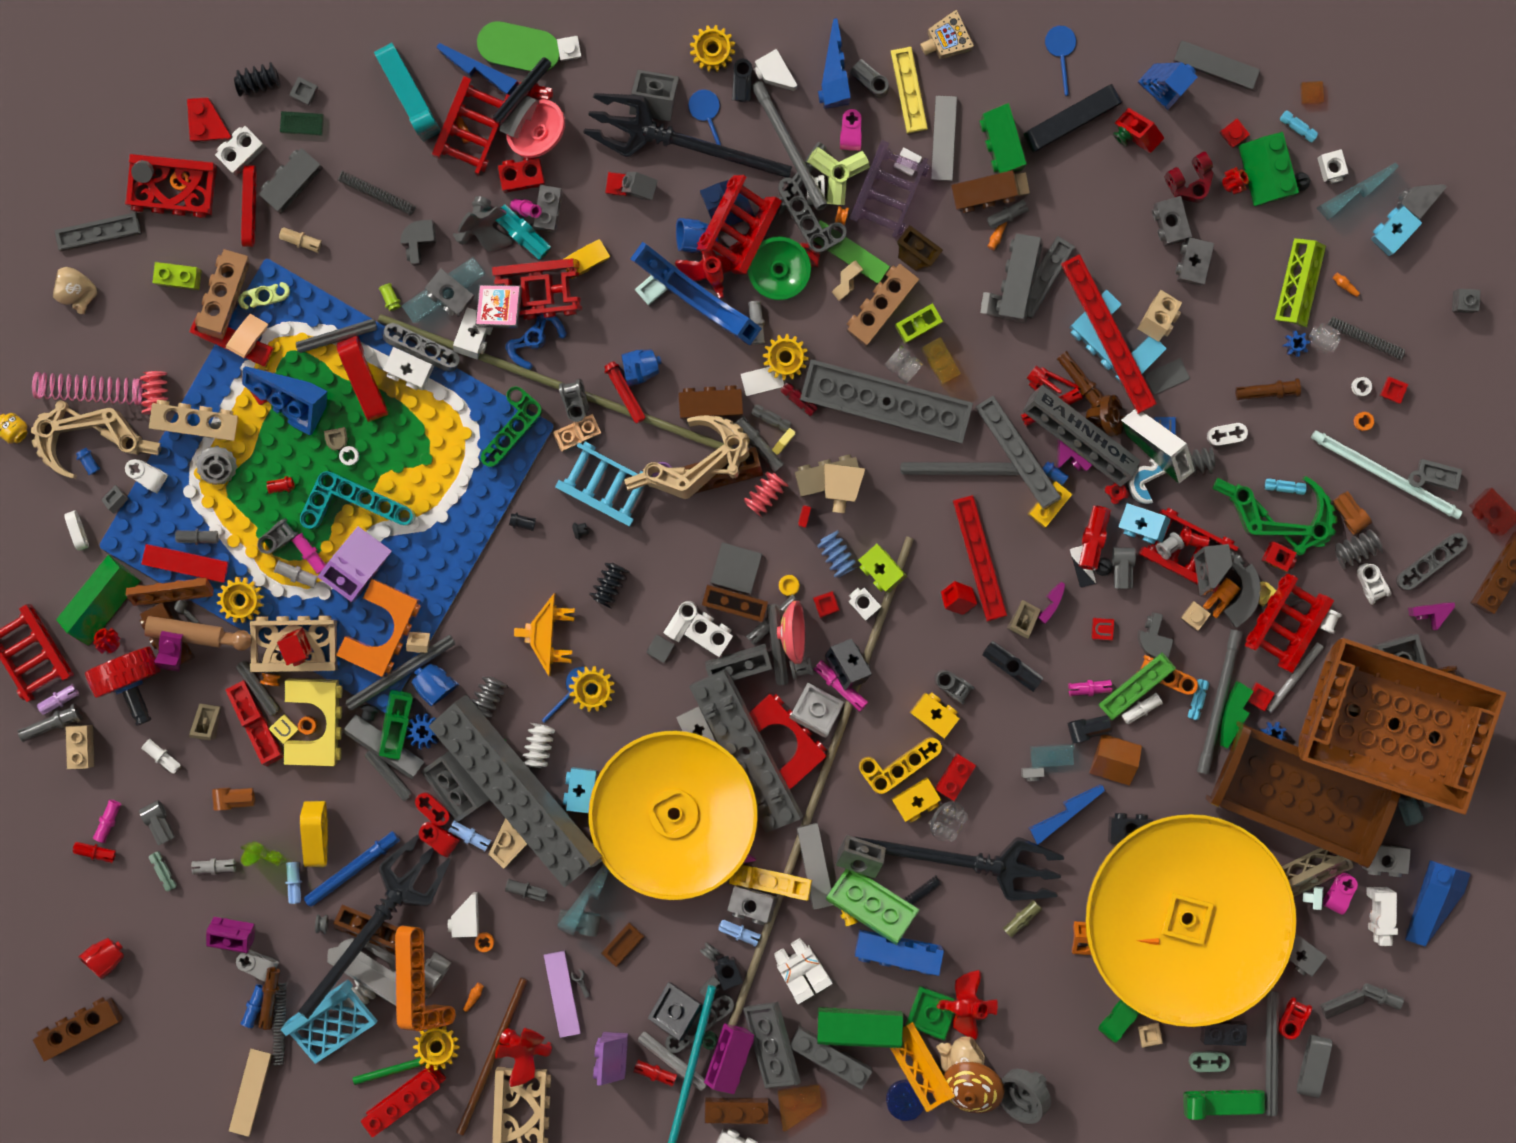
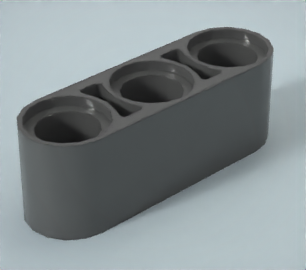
M1309 1035L1297 1083V1094L1314 1098L1320 1097L1332 1049V1039Z

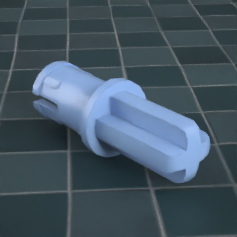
M299 862L286 863L287 882L285 884H288L289 904L301 902L300 883H302V880L300 881Z
M722 920L718 928L720 932L736 938V941L742 940L755 947L761 935L744 928V925L738 926L726 920Z

